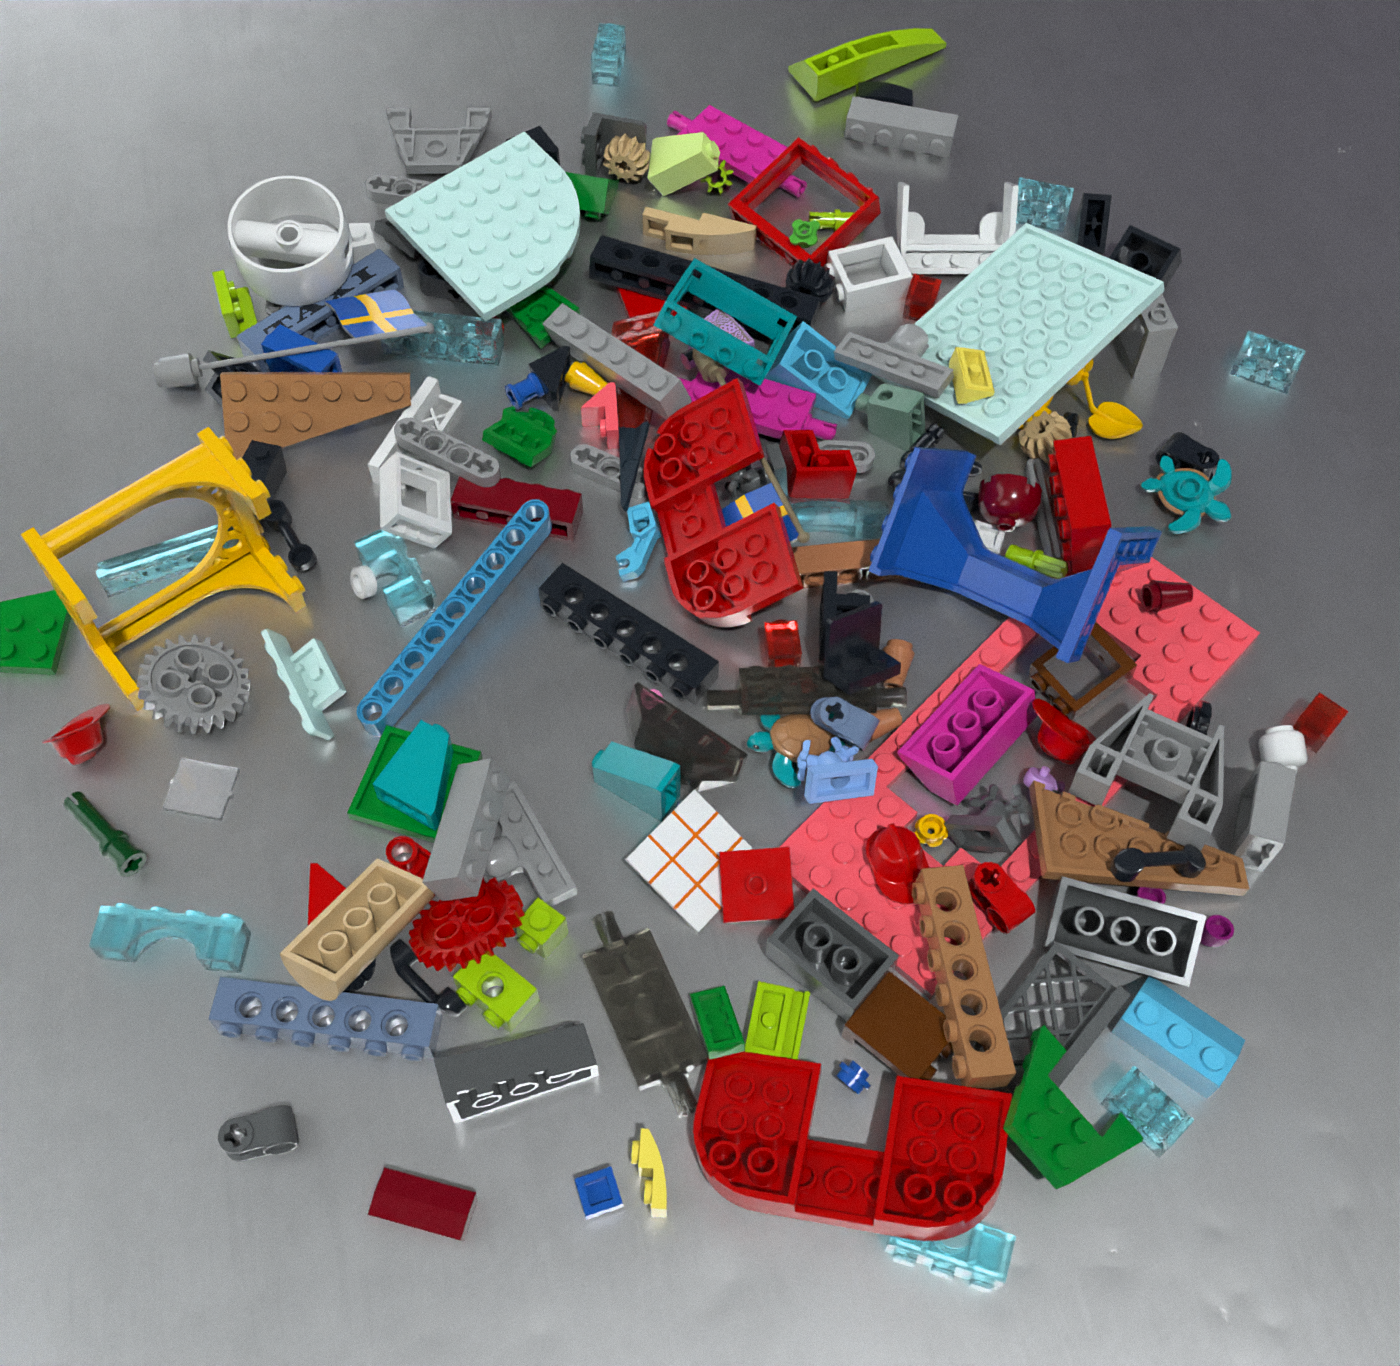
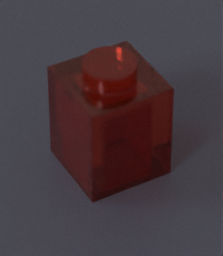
M913 274L905 299L902 318L917 322L938 302L942 280Z
M779 619L765 623L763 641L767 673L800 671L802 651L797 620L787 621Z
M1319 692L1298 718L1293 728L1304 735L1306 748L1317 754L1349 711Z

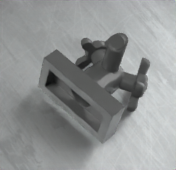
M778 443L766 445L767 462L788 500L787 469ZM750 464L729 475L731 482H726L724 488L731 492L732 500L730 503H732L744 494L770 484L771 481L763 466L752 469Z
M991 784L988 794L983 795L980 799L974 797L969 799V803L972 806L979 807L982 810L978 816L951 815L944 825L959 849L963 848L965 851L1012 853L1018 845H1021L1023 841L1010 818L1011 815L1019 813L1022 825H1028L1030 819L1027 813L1031 810L1032 806L1028 803L1027 798L1022 795L1020 785H1012L1015 797L1006 802L995 797L998 787L995 784Z

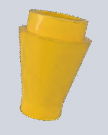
M575 361L565 377V382L570 384L569 387L571 389L593 396L608 384L585 362Z

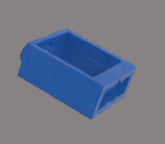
M279 324L272 333L265 337L261 346L264 353L316 345L318 343ZM330 349L266 359L270 372H343L338 353Z

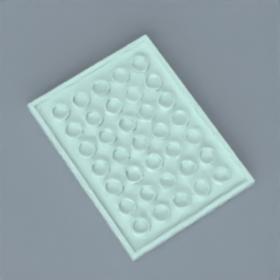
M1025 223L915 323L928 335L927 344L929 348L921 357L923 359L949 368V361L956 347L983 350L995 391L994 395L969 403L958 404L953 382L951 381L939 398L924 393V404L1001 445L1165 291L1164 282ZM872 374V376L889 385L917 391L915 389L909 388L907 386Z

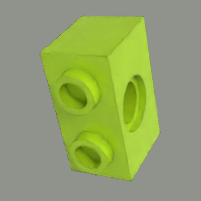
M487 954L482 955L480 964H477L474 960L469 961L466 969L461 967L453 976L457 988L455 993L469 1007L476 1004L484 1011L482 1016L492 1027L498 1030L502 1026L510 1034L540 1001L537 988L495 954L492 957ZM493 986L503 988L502 993L497 997H487L485 995L486 991Z

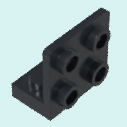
M878 601L829 618L826 621L823 677L848 695L895 677L901 671V662L879 649L882 604Z

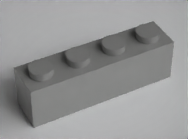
M853 96L846 117L844 139L949 158L955 137L958 115Z
M492 758L459 764L457 766L422 881L442 901L478 896L510 777Z

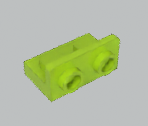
M224 270L212 272L225 324L230 338H235L246 329L257 324L248 287L236 289L233 280L227 281Z

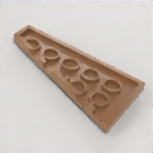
M222 372L220 374L225 438L234 451L232 455L235 459L243 457L252 440L278 445L283 448L411 405L410 373Z
M1033 780L1029 787L1043 879L1060 880L1061 876L1089 883L1244 896L1249 891L1243 858L1208 845H1204L1201 850L1206 861V868L1198 877L1188 878L1177 871L1175 865L1144 867L1135 880L1122 882L1115 878L1110 870L1111 861L1121 850L1137 848L1144 853L1181 851L1185 846L1167 839L1169 831L1164 834L1149 828L1150 824L1099 804L1094 807L1076 801L1075 795L1064 791L1061 795L1045 789V784Z

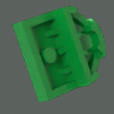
M511 406L503 409L500 421L483 430L482 441L493 446L496 450L517 459L521 464L532 467L552 453L558 429L554 427L555 420L542 410L530 407L528 412H516V407Z

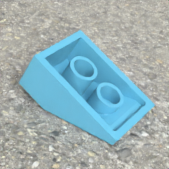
M803 321L786 337L765 379L815 393L817 395L814 407L848 419L855 409L858 396L865 390L872 374L835 360L834 350L837 347Z

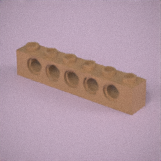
M964 866L921 869L916 882L912 884V898L914 904H919L921 912L919 919L920 932L922 937L927 938L928 967L936 975V1001L939 1007L943 1006L944 1014L946 1015L943 1029L946 1041L952 1043L954 1052L952 1069L956 1079H960L961 1086L987 1089L1007 1086L1015 1076L1016 1070ZM936 904L946 906L950 912L942 911ZM944 937L954 939L958 945L949 944ZM952 971L961 972L966 977V980L958 979ZM961 1005L970 1007L975 1015L966 1014L962 1010ZM969 1041L980 1043L984 1052L973 1049Z

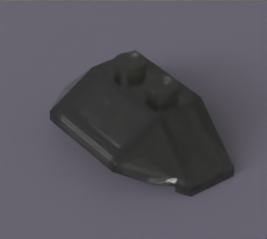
M637 682L634 684L626 711L636 750L680 765L681 788L689 793L694 789L697 792L731 784L739 779L748 757L747 753L641 683Z

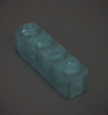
M413 310L414 314L425 324L427 322L433 324L434 332L429 335V332L381 340L383 354L499 366L504 348L502 319L491 318L485 322L482 317Z

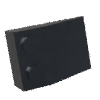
M1129 225L1109 257L1114 261L1163 281L1164 289L1182 262L1181 248L1132 225Z

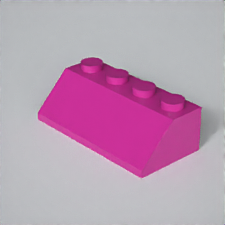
M979 664L898 750V756L929 791L958 806L1038 716L1032 705L1033 700L1036 699L1035 690Z

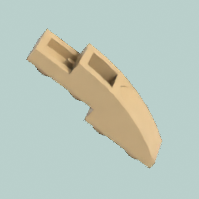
M646 207L642 214L643 235L665 240L666 250L695 255H728L752 251L756 245V226L704 212L700 220L649 207Z

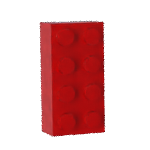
M1092 436L1054 440L1053 454H1048L1049 471L1054 473V476L1049 477L1050 495H1056L1057 497L1053 498V509L1055 517H1061V520H1057L1059 539H1063L1066 542L1062 543L1063 560L1070 562L1072 574H1077L1093 569L1112 524Z

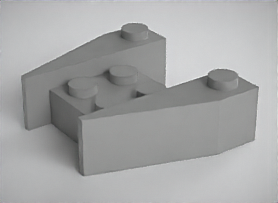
M1149 693L1089 746L1068 793L1094 805H1102L1116 775L1121 776L1182 804L1167 835V839L1183 846L1191 844L1201 852L1223 807L1224 726L1219 724L1213 738L1148 710L1154 695Z

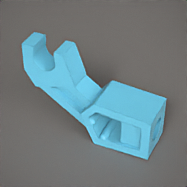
M649 502L629 507L627 510L630 533L634 542L631 547L616 556V561L620 567L629 565L627 568L619 570V575L623 582L638 578L646 570V564L657 539L661 537L655 513Z

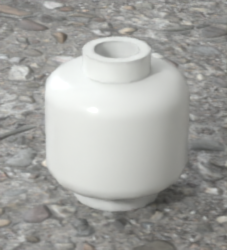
M1292 725L1268 728L1265 730L1266 734L1258 740L1262 761L1278 762L1294 770L1305 765L1308 761L1304 735L1300 731L1294 730Z

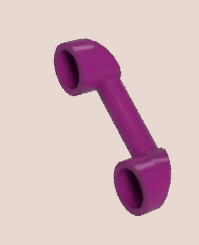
M1140 887L1135 895L1162 904L1166 902V894L1162 889ZM1210 916L1204 924L1200 942L1208 947H1220L1227 944L1234 934L1233 924L1224 916Z

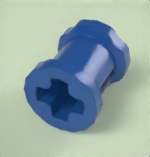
M534 373L528 374L526 379L514 385H505L506 395L510 403L517 410L521 409L527 401L535 397L541 398L544 396L543 387Z

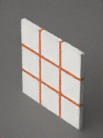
M694 789L625 860L698 933L723 907L719 852L751 850L753 848Z

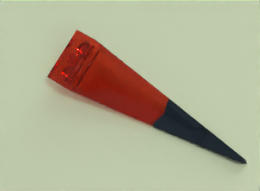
M660 311L613 322L612 336L664 369L671 342L668 333L654 326ZM616 386L621 507L627 512L653 410Z

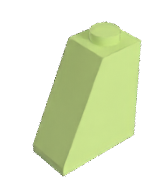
M704 132L657 137L652 141L648 180L663 196H666L717 171L720 156L719 148Z

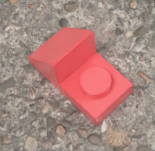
M609 382L581 407L582 426H600L601 437H607L608 449H620L615 382Z

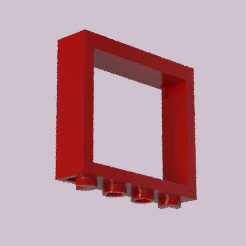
M799 137L728 203L732 220L755 225L756 239L791 267L799 259L806 262L809 258L814 263L821 261V266L823 267L824 264H827L828 251L846 247L881 214L880 198L873 193V188H866L858 181L854 174L843 171L834 159L826 158L819 153L816 146H810ZM802 164L860 207L811 255L799 245L791 244L790 239L754 211L760 203Z

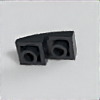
M877 81L858 82L856 86V97L913 106V90L906 87Z

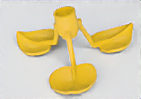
M1093 359L1066 383L1067 385H1076L1083 381L1089 411L1093 413L1089 417L1088 426L1096 435L1107 439H1117L1136 433L1143 428L1141 420L1132 411L1119 403L1106 401L1101 403L1098 409L1094 406L1088 381V372L1093 367ZM1054 395L1033 414L1035 417L1040 416L1044 410L1048 414L1052 412L1047 406L1051 403ZM1032 416L1026 422H1030L1032 420ZM1023 424L1018 429L1023 430Z

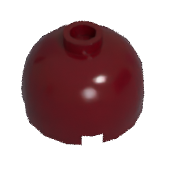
M992 475L990 482L985 483L984 479L980 482L978 508L988 523L996 525V528L1000 531L1011 532L1016 528L1027 525L1034 519L1040 506L1042 489L1037 482H1035V487L1027 484V477L1021 475Z

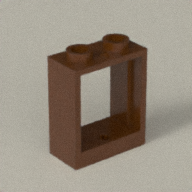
M1097 622L1094 624L1086 647L1112 674L1077 701L1046 669L1058 660L1056 655L1059 649L1053 646L1030 665L1028 676L1033 688L1039 693L1044 692L1052 701L1051 705L1074 722L1130 680L1137 667V664Z

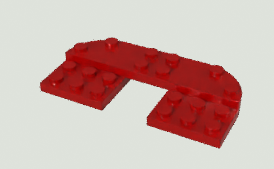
M736 378L672 414L657 430L656 433L659 437L653 449H647L643 468L650 505L658 514L668 557L664 558L672 592L686 610L701 621L716 627H735L752 621L750 614L804 589L781 510L775 503L727 527L725 524L714 483L765 457L744 384Z
M745 1051L711 1060L708 1058L693 1122L697 1158L701 1170L710 1185L722 1197L739 1207L765 1214L900 1238L938 1241L956 1237L974 1228L989 1214L998 1199L1003 1180L1008 1137L1003 1127L1012 1100L1011 1093L897 1076L885 1152L809 1140L822 1073L821 1063Z

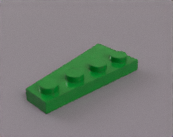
M546 285L506 309L540 349L552 340L543 323L562 303L580 314L578 306Z

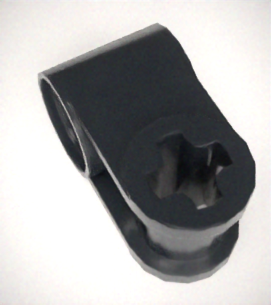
M426 259L420 261L418 264L420 289L423 294L430 297L451 299L456 302L465 301Z
M1181 432L1174 433L1155 455V460L1159 467L1161 458L1168 456L1173 460L1175 469H1195L1204 473L1209 480L1213 478L1212 470L1217 467L1220 460L1215 450L1202 445Z

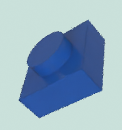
M611 1166L574 1179L586 1220L623 1207Z

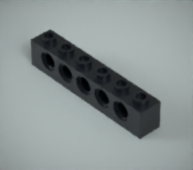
M563 562L538 588L541 608L552 617L557 616L564 620L573 631L584 633L599 648L609 649L618 655L624 664L637 667L652 682H660L665 685L680 700H688L696 705L718 679V660ZM573 601H578V602H579V603H576V604H571V602H573ZM599 617L605 618L603 620H596ZM622 634H631V636H628V637H623V636H620V635H622ZM649 650L658 651L657 653L653 654L647 653V651ZM683 667L685 669L677 671L672 668Z

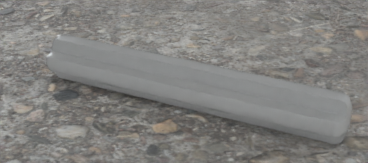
M1039 458L1029 459L1025 466L1028 483L1035 487V482H1037L1042 489L1036 520L1044 555L1062 560V546L1058 536V528L1043 461Z

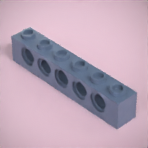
M220 977L208 1020L220 1035L229 1038H240L241 1034L255 1035V1039L268 1043H275L278 1038L291 1040L292 1044L300 1047H313L314 1043L325 1044L329 1049L339 1052H348L350 1048L364 1049L366 1054L383 1057L388 1052L401 1054V1057L406 1060L422 1061L423 1057L434 1058L443 1015L439 1005L435 1003L342 992L333 1001H327L316 997L299 986ZM262 1006L258 1015L246 1018L251 1008ZM293 1010L298 1011L294 1020L286 1023L282 1022L286 1013ZM324 1016H335L330 1025L318 1027L319 1021ZM371 1020V1024L366 1030L362 1032L354 1031L355 1025L359 1021ZM405 1024L408 1026L404 1034L400 1036L390 1035L391 1030L396 1025Z

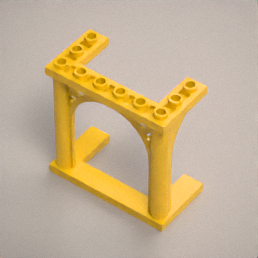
M210 427L197 433L200 445L40 536L34 527L21 534L87 644L136 711L144 708V700L138 698L139 688L114 655L115 652L206 597L225 590L252 588L267 591L285 600L295 613L306 607L302 595L305 592V588L297 576L290 577L287 574L288 568L278 554L273 556L269 552L271 547L262 535L264 529L258 519L261 520L271 514L267 499L271 497L269 491L260 479L254 481L251 478L252 472L246 462L241 457L235 459L232 455L234 451L224 436L218 438ZM217 489L216 493L211 494L213 490ZM175 498H197L211 504L218 516V530L210 550L202 561L184 577L97 628L93 622L94 619L98 618L96 613L58 559L157 503ZM231 526L234 528V530L228 531ZM239 539L235 546L222 548L227 541Z

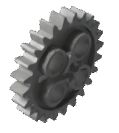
M193 634L191 642H186L182 635H179L178 644H174L169 639H166L164 649L155 645L153 655L146 654L144 664L139 666V676L137 677L138 698L144 700V710L153 709V720L165 717L164 727L166 728L175 722L178 724V732H181L186 725L190 726L192 734L196 733L198 726H202L207 733H210L211 724L213 723L222 729L225 719L234 722L236 712L242 713L244 703L248 701L251 680L247 679L249 670L242 668L243 658L233 659L235 652L233 648L224 652L222 650V641L215 646L210 645L211 639L209 636L206 637L203 643L198 642L195 634ZM213 678H219V679H222V681H217V680H214ZM165 687H174L176 689H167ZM195 702H204L206 704L200 705L196 704Z

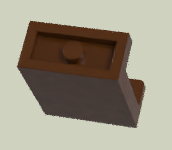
M890 971L845 1023L841 1037L852 1046L858 1041L893 1071L903 1077L931 1081L938 1071L933 1065L941 1056L947 1060L953 1053L952 1043L947 1042L944 1035L943 1024L946 1015Z

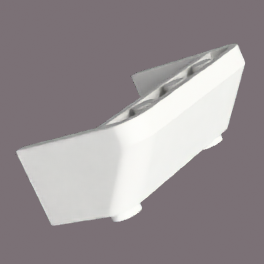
M898 182L897 243L910 273L970 274L1015 233L1019 186L1009 182L1004 183L1003 212H989L984 215L980 221L979 235L924 234L925 223L923 218L916 212L908 211L909 185L904 182Z

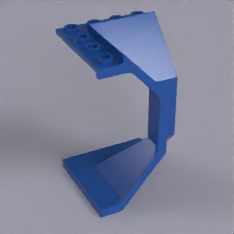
M914 447V450L905 461L906 472L903 480L894 491V504L891 512L882 523L881 529L883 533L879 544L872 550L870 556L872 563L869 572L878 576L900 575L959 593L1029 626L1059 649L1056 655L1057 659L1066 663L1079 661L1115 574L1149 563L1162 531L1150 526L1109 528L1093 569L1061 579L1052 578L995 553L984 545L963 497L964 487L977 455L964 450Z

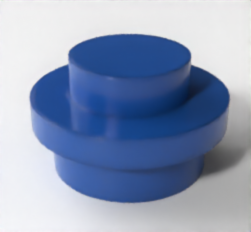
M852 1060L848 1066L844 1062L838 1065L841 1069L835 1076L858 1095H860L864 1088L868 1090L871 1087L866 1081L870 1074Z

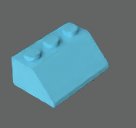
M1152 976L1146 979L1111 1031V1033L1206 1099L1221 1086L1238 1059L1245 1043V1039Z

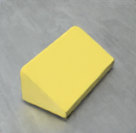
M956 347L950 358L949 368L953 369L954 373L952 382L957 403L965 404L993 396L995 391L985 352L983 350Z

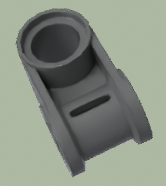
M287 1105L270 1107L258 1113L226 1121L218 1132V1142L221 1148L232 1160L237 1162H245L266 1155L281 1154L295 1149L298 1146L292 1107ZM243 1134L245 1137L241 1138V1145L235 1147L233 1143L237 1142V1135Z

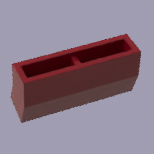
M384 1167L375 1189L368 1215L465 1241L478 1202L476 1192Z

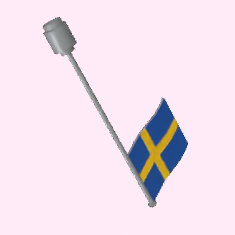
M393 289L325 301V305L336 313L343 329L352 337L351 339L201 364L198 358L194 359L192 354L188 353L160 358L159 362L153 363V372L157 385L159 387L166 386L167 389L198 384V377H202V370L424 332H429L430 335L434 332V326L429 322L425 324L415 315L406 298L400 292Z

